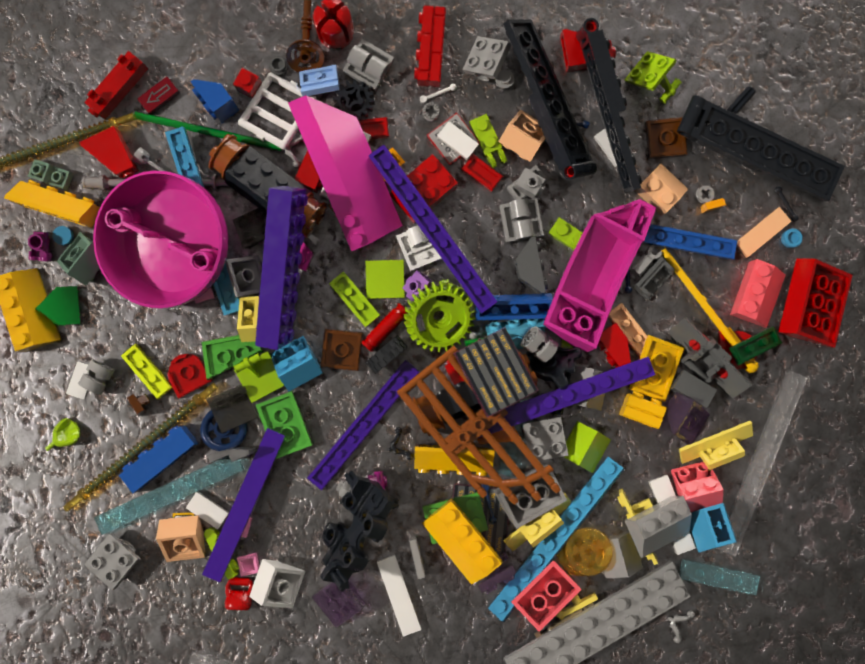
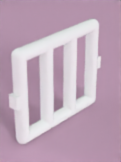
M270 72L239 118L238 124L256 134V137L261 141L266 140L285 150L299 129L296 121L291 125L257 105L262 97L291 112L286 100L267 91L273 81L302 97L301 88L298 87V83L292 80L289 82ZM314 95L309 96V97H311V98L317 100L316 96H314ZM254 112L288 131L284 139L280 140L248 122L251 114Z

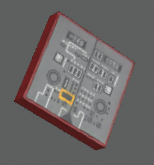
M455 113L427 134L428 139L449 166L462 156L437 138V135L448 121L479 144L478 139L458 113Z

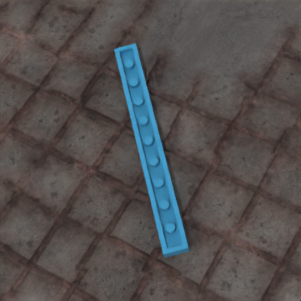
M185 127L165 132L178 174L188 177L204 187ZM224 264L223 270L214 283V287L223 315L226 316L239 311L240 299L235 296L226 264Z
M610 457L606 458L560 518L564 524L538 544L488 609L502 622H505L516 608L511 601L555 559L625 470Z

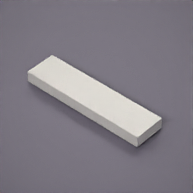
M668 475L648 481L657 504L671 496H676ZM690 532L672 541L677 555L696 548Z
M396 555L377 561L403 637L420 631L421 625Z

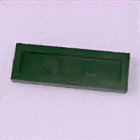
M774 326L728 349L737 365H740L783 342Z

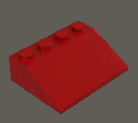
M796 258L779 332L790 337L835 348L853 275L818 259Z

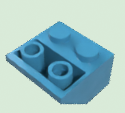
M304 336L293 340L291 343L270 354L278 378L288 391L322 374L320 365Z
M724 503L691 512L690 528L698 552L737 543Z

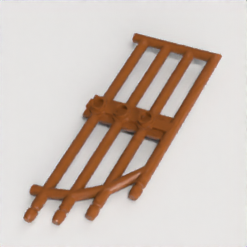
M452 346L396 391L482 498L487 495V492L481 487V484L500 488L504 495L508 497V500L515 505L518 499L509 487L524 486L533 499L539 501L541 495L535 490L532 482L541 478L550 485V488L555 493L560 492L559 485L554 482L555 480L550 475L554 469L550 464L543 467L504 418L508 414L506 409L503 408L488 417L483 408L475 414L439 369L441 365L449 361L474 392L458 359L454 356L458 352L455 346ZM433 373L469 418L461 426L458 425L423 381L430 374ZM415 386H418L453 430L445 439L409 396L408 392ZM498 422L537 472L526 477L488 429ZM483 435L517 479L503 480L473 441ZM467 447L490 477L472 474L457 454Z

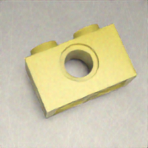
M259 296L240 297L237 331L241 342L256 341Z

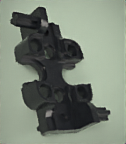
M352 470L344 475L346 477L345 480L350 485V492L343 496L340 504L353 514V523L347 529L342 522H338V524L328 522L322 534L323 542L328 547V551L322 560L326 567L320 577L323 581L335 583L341 592L350 587L348 580L351 575L364 570L370 561L369 556L363 549L365 538H371L377 543L380 540L382 541L388 529L386 517L391 509L399 507V499L389 496L377 481L359 477Z

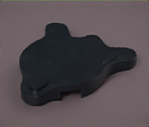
M558 346L556 353L547 362H541L533 353L528 351L526 355L530 361L532 371L535 372L539 379L552 381L559 389L564 390L568 387L565 373L575 372L574 362L582 356V351L578 347L563 349Z

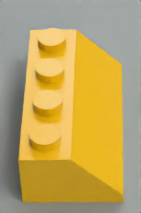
M29 180L28 183L19 181L4 197V199L20 206L92 229L100 209L99 206L94 204V200L86 197L80 200L76 198L77 195L66 191L64 194L58 193V189L47 186L45 189L40 187V183Z
M38 268L13 271L0 275V306L15 352H28L61 340L57 325L53 324L49 318L35 309L47 297Z
M415 445L414 469H418L419 473H430V470H437L439 474H449V471H457V474L463 475L439 445ZM467 447L457 454L471 472H476V475L488 476V473ZM477 447L493 467L495 450L493 448Z
M452 498L422 522L470 584L487 577L502 564L500 556Z

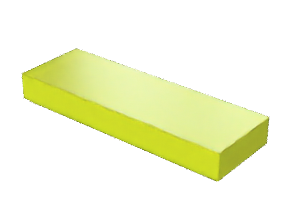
M134 344L121 355L157 400L161 399L172 389L168 379L138 344Z

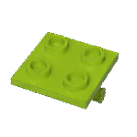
M648 51L624 79L627 83L652 91L660 84L665 90L664 94L659 98L663 104H666L668 99L676 94V89L682 84L677 78L670 84L666 76L677 62L676 59Z
M268 351L261 355L257 353L250 358L246 357L241 363L233 366L251 403L284 386L278 378Z

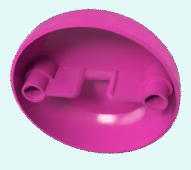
M147 171L125 179L107 195L95 220L93 232L94 252L102 274L121 296L141 306L172 308L197 299L210 289L218 279L227 258L228 229L220 206L204 187L178 173Z

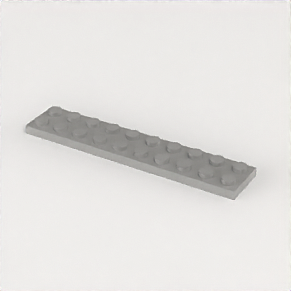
M668 561L510 653L503 659L506 664H578L691 596L672 561Z

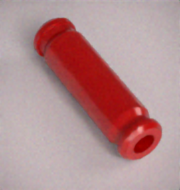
M398 303L397 307L393 308L367 335L366 339L362 340V344L370 352H373V349L378 347L404 320V314H407L405 307Z

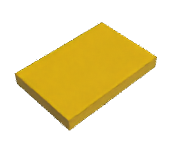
M648 335L639 360L649 357L655 375L630 384L629 389L666 402L684 348Z

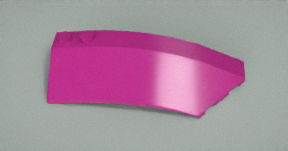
M306 95L288 102L351 251L368 245L403 226L383 177L368 156L372 151L357 117Z
M638 199L591 216L557 287L544 320V326L570 345L578 347L585 352L597 348L618 291L638 249L645 240L656 210L655 206Z

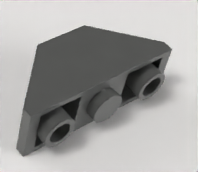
M532 236L514 261L517 278L536 293L545 294V289H548L547 279L543 278L544 262L543 259L539 258L538 253L541 252L539 240L536 241V237Z

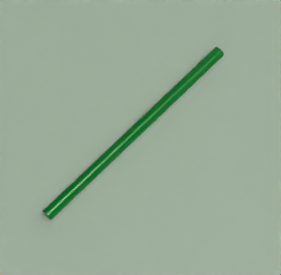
M134 113V119L173 128L185 127L187 131L224 138L227 134H233L237 137L238 142L282 151L281 148L266 140L261 141L250 136L145 113Z

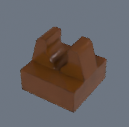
M134 394L127 397V401L138 417L145 413L143 407L150 403L146 394L139 398H136Z

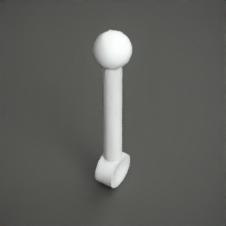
M453 83L449 87L431 95H422L420 102L425 104L427 100L450 90L455 91L457 86Z

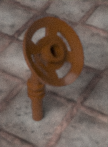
M304 0L303 17L301 18V25H303L301 26L302 39L293 42L286 52L288 65L298 73L300 71L321 68L324 63L322 48L316 42L310 40V30H312L311 0ZM293 49H295V50H294V58H295L294 60H292V57H291V52H292ZM316 51L319 52V60H318V62L315 61L316 58H317V53H316ZM299 63H310L311 67H301Z

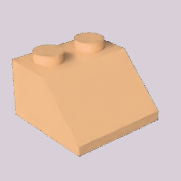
M520 109L507 125L498 142L503 144L506 149L517 153L522 159L531 162L546 138L538 124V120Z
M661 163L640 184L641 188L634 191L647 203L655 206V211L660 216H663L680 200L688 188Z
M198 515L159 520L156 540L166 562L205 558L203 526Z

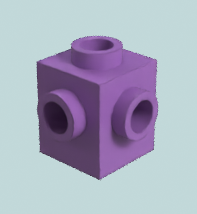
M416 270L406 280L402 289L407 292L406 297L414 301L412 294L419 295L417 289L419 288L424 291L425 284L429 288L432 287L433 281L424 273Z

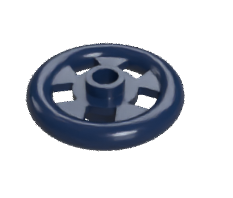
M220 406L210 410L201 422L200 433L202 440L209 448L215 451L238 447L243 442L247 433V423L243 414L230 406ZM227 414L234 417L232 422L225 419ZM217 416L220 420L213 425L210 421ZM222 426H227L226 432H221ZM233 426H239L238 435L232 434L234 431ZM214 430L217 436L214 439H211L209 436V432ZM230 438V443L222 444L221 439Z

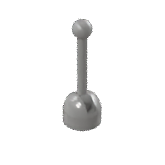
M141 147L134 153L132 160L141 165L148 163L159 171H165L150 161L148 152Z

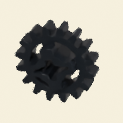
M356 80L353 81V84L346 81L347 86L344 87L340 84L341 90L335 91L337 97H333V101L336 103L334 107L362 121L361 116L364 115L367 118V111H373L371 106L375 105L374 99H372L374 98L373 92H370L369 86L364 88V82L358 85ZM362 94L366 96V101L362 98Z

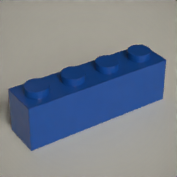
M552 293L493 295L497 303L481 314L475 306L476 320L545 319L553 296Z
M176 425L168 431L170 435L165 439L161 437L153 443L154 447L148 451L146 449L137 456L139 459L136 462H129L122 468L123 472L119 474V477L132 493L139 492L199 444L185 425L180 427Z

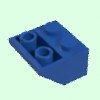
M195 79L190 81L195 87L192 91L214 120L218 118L223 123L240 111L221 83Z

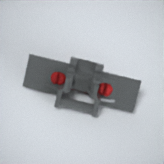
M686 317L668 331L687 352L681 358V364L684 363L703 382L708 384L714 379L732 398H735L752 386L730 361L732 357L713 338L709 340ZM701 358L708 365L709 369L706 374L693 360L696 361Z

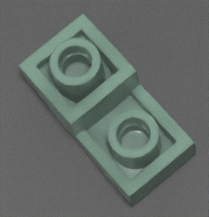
M34 159L27 177L68 191L74 174Z

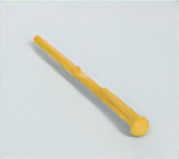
M664 248L661 251L662 256L675 269V273L731 347L740 343L741 341L733 330L725 326L706 301V297L699 292L667 248ZM754 358L744 362L747 366L745 371L748 373H754L759 368V364Z

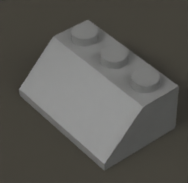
M541 463V464L543 465V467L548 466V465L545 464V463ZM532 468L523 474L527 477L537 471L535 468ZM551 472L550 475L555 480L554 482L559 485L554 473ZM543 478L532 482V485L541 495V499L536 501L524 486L509 487L518 499L515 505L508 500V497L504 495L500 488L493 491L514 527L518 529L567 501L562 489L560 492L555 493Z
M671 496L625 520V523L640 557L643 558L689 533L692 514L684 496Z

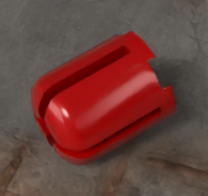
M341 0L321 1L322 8L317 5L313 12V22L318 38L329 49H343L353 40L354 27L350 9L347 5L344 6V2Z

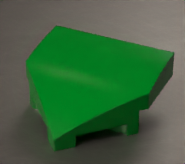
M77 286L56 287L35 309L44 314L55 325H79L80 313Z

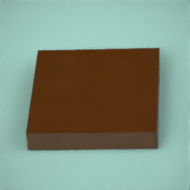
M683 117L645 121L649 159L686 156L688 154L686 137L677 133Z
M325 329L320 367L359 371L363 333Z

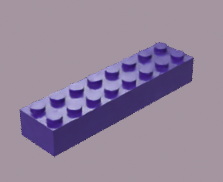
M288 186L269 188L255 346L278 350L290 343L294 338L293 322L296 319L294 308L298 300L296 288L300 280L298 268L302 261L300 247L304 241L302 227L306 221L304 206L307 205L308 201L306 189Z

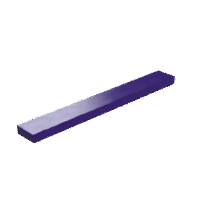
M405 360L307 479L322 491L400 397L396 391L419 374L420 371Z
M269 428L266 429L202 573L203 576L217 582L222 581L286 437L285 435Z

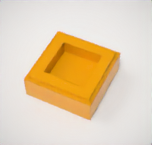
M723 198L706 202L700 207L701 212L706 213L720 209L726 203Z

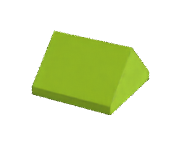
M577 421L566 440L568 456L563 457L593 473L611 439Z

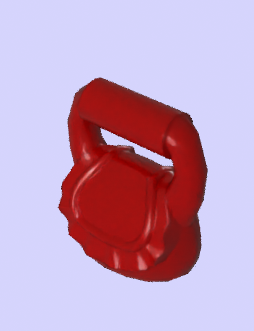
M233 577L228 580L225 586V608L227 610L248 611L251 608V597L249 596L253 582L250 578ZM230 586H249L248 591L231 590Z

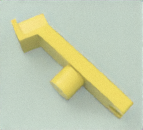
M592 593L580 599L577 594L571 600L573 604L563 608L556 616L563 620L565 616L598 600V597L595 593Z

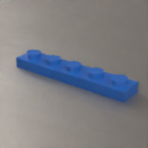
M650 224L645 240L642 242L644 244L729 260L734 259L737 240Z

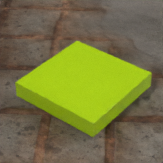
M404 260L366 261L367 299L405 298V290L402 289L404 287Z

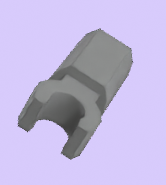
M654 245L648 247L646 255L643 254L631 267V271L636 276L641 277L653 264L652 260L662 255L661 251L656 255L652 254Z

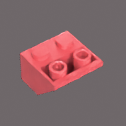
M704 462L671 470L677 496H684L690 512L723 503L724 490L713 469L709 470Z

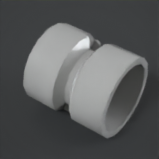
M535 326L524 335L521 346L529 353H533L541 362H547L556 353L558 342L550 336H546L543 330Z
M91 359L86 368L87 373L82 375L78 384L90 392L102 395L107 385L105 381L110 380L115 370L102 362Z

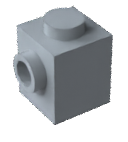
M525 167L514 188L534 199L536 195L540 196L544 190L543 182L545 179Z

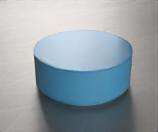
M59 226L53 231L52 237L57 244L66 246L73 241L74 233L66 226Z
M797 229L786 230L781 237L783 245L787 248H795L803 240L801 232Z

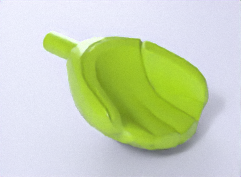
M69 418L60 420L53 429L52 442L45 449L49 451L55 445L57 447H65L75 444L80 436V428L77 423Z

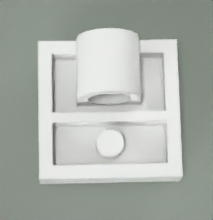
M418 225L396 236L410 272L441 260V257Z

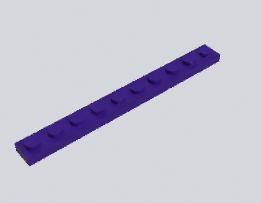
M382 145L368 155L480 313H484L495 305L497 300L386 146Z
M645 357L570 384L564 390L556 389L506 407L505 409L508 414L504 418L511 426L654 376L655 372L649 357ZM497 422L488 430L492 434L503 430V428Z

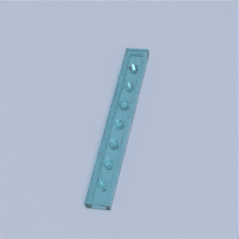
M227 456L94 517L101 535L232 476L244 470L240 459L231 462L230 457Z

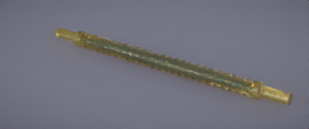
M134 112L119 118L112 117L108 121L104 120L103 123L98 122V125L94 123L93 127L89 125L88 128L83 127V130L78 129V132L73 131V134L68 132L67 136L63 134L62 137L58 136L57 139L52 138V141L48 139L47 143L42 141V144L37 143V146L32 145V148L28 146L26 149L22 148L21 151L17 150L16 153L11 152V155L7 153L6 157L2 155L0 158V168L7 167L9 164L13 165L14 162L18 163L19 160L24 161V158L28 160L29 156L31 158L34 155L39 156V153L44 154V151L48 153L49 149L52 151L54 148L59 149V146L64 147L65 144L69 145L70 142L74 144L75 141L79 142L80 139L85 140V137L89 138L90 135L98 134L112 126L119 128V125L137 120Z
M213 382L200 394H195L192 400H188V404L184 403V407H180L179 411H175L176 414H171V418L167 417V421H162V425L159 424L158 428H154V432L150 431V435H145V439L142 438L141 442H137V446H132V450L128 449V453L123 454L124 457L120 456V460H115V464L111 463V467H107L106 471L103 470L102 474H98V478L94 477L93 481H89V485L86 484L85 488L78 490L77 495L63 506L64 510L69 512L79 502L87 500L90 494H94V490L97 491L98 487L103 486L102 483L106 484L107 480H111V476L114 477L115 473L120 472L119 469H122L128 462H132L133 458L136 459L141 451L146 450L145 448H150V444L153 445L154 441L158 440V437H163V433L167 434V430L175 427V423H180V419L184 420V416H188V412L192 413V409H197V405L201 406L204 400L218 389V386Z

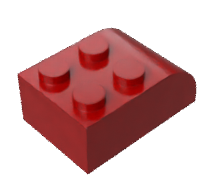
M433 154L407 175L430 209H433L446 198L458 185V182ZM392 190L390 193L392 199L415 224L416 222Z

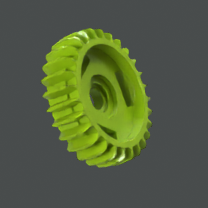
M439 281L438 286L432 282V287L430 288L425 284L424 291L418 288L419 295L412 294L414 301L408 300V304L411 307H405L407 314H404V318L407 320L404 324L411 339L415 340L417 345L421 344L423 349H426L428 346L431 352L434 347L440 352L441 347H444L445 351H447V346L452 347L456 342L461 345L460 339H467L465 333H471L468 327L474 326L471 320L476 319L473 314L475 312L474 307H472L473 302L469 299V296L462 288L459 289L457 285L454 284L451 287L449 282L445 286L442 281ZM436 296H451L454 298V301L449 302L436 299ZM436 311L444 312L441 319H434L433 316ZM419 314L422 315L425 326L423 331H419L416 317ZM458 322H460L454 331H452L448 335H445L451 328H453Z

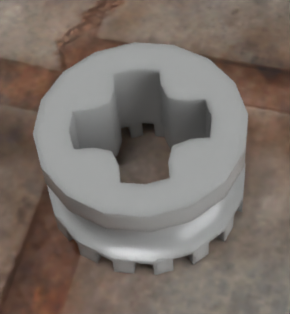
M429 102L424 106L423 116L427 121L438 119L439 107L437 104ZM430 108H434V112H436V114H433L430 117L428 112L426 111H429Z
M702 186L695 193L696 200L703 204L712 201L715 195L714 190L710 186ZM701 191H703V192L708 191L707 196H708L709 198H704V199H703V198L701 197V196L703 195V193H702Z

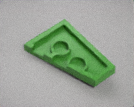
M239 335L201 342L207 380H211L233 368V366L241 363L244 358H250L262 352V347L255 346V342H241Z

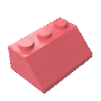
M758 259L750 261L730 315L767 328L786 274L775 265Z
M553 560L511 603L540 632L582 589Z

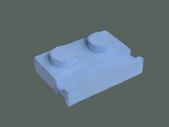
M336 65L299 72L302 97L340 90Z

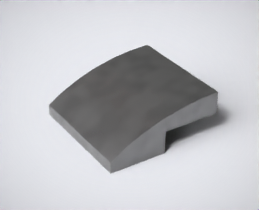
M236 447L207 456L210 463L227 456L230 457L231 462H234L257 452V449L254 447Z

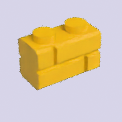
M633 391V394H626L619 415L659 429L667 407L662 406V402L651 398L648 401L643 399L644 395Z

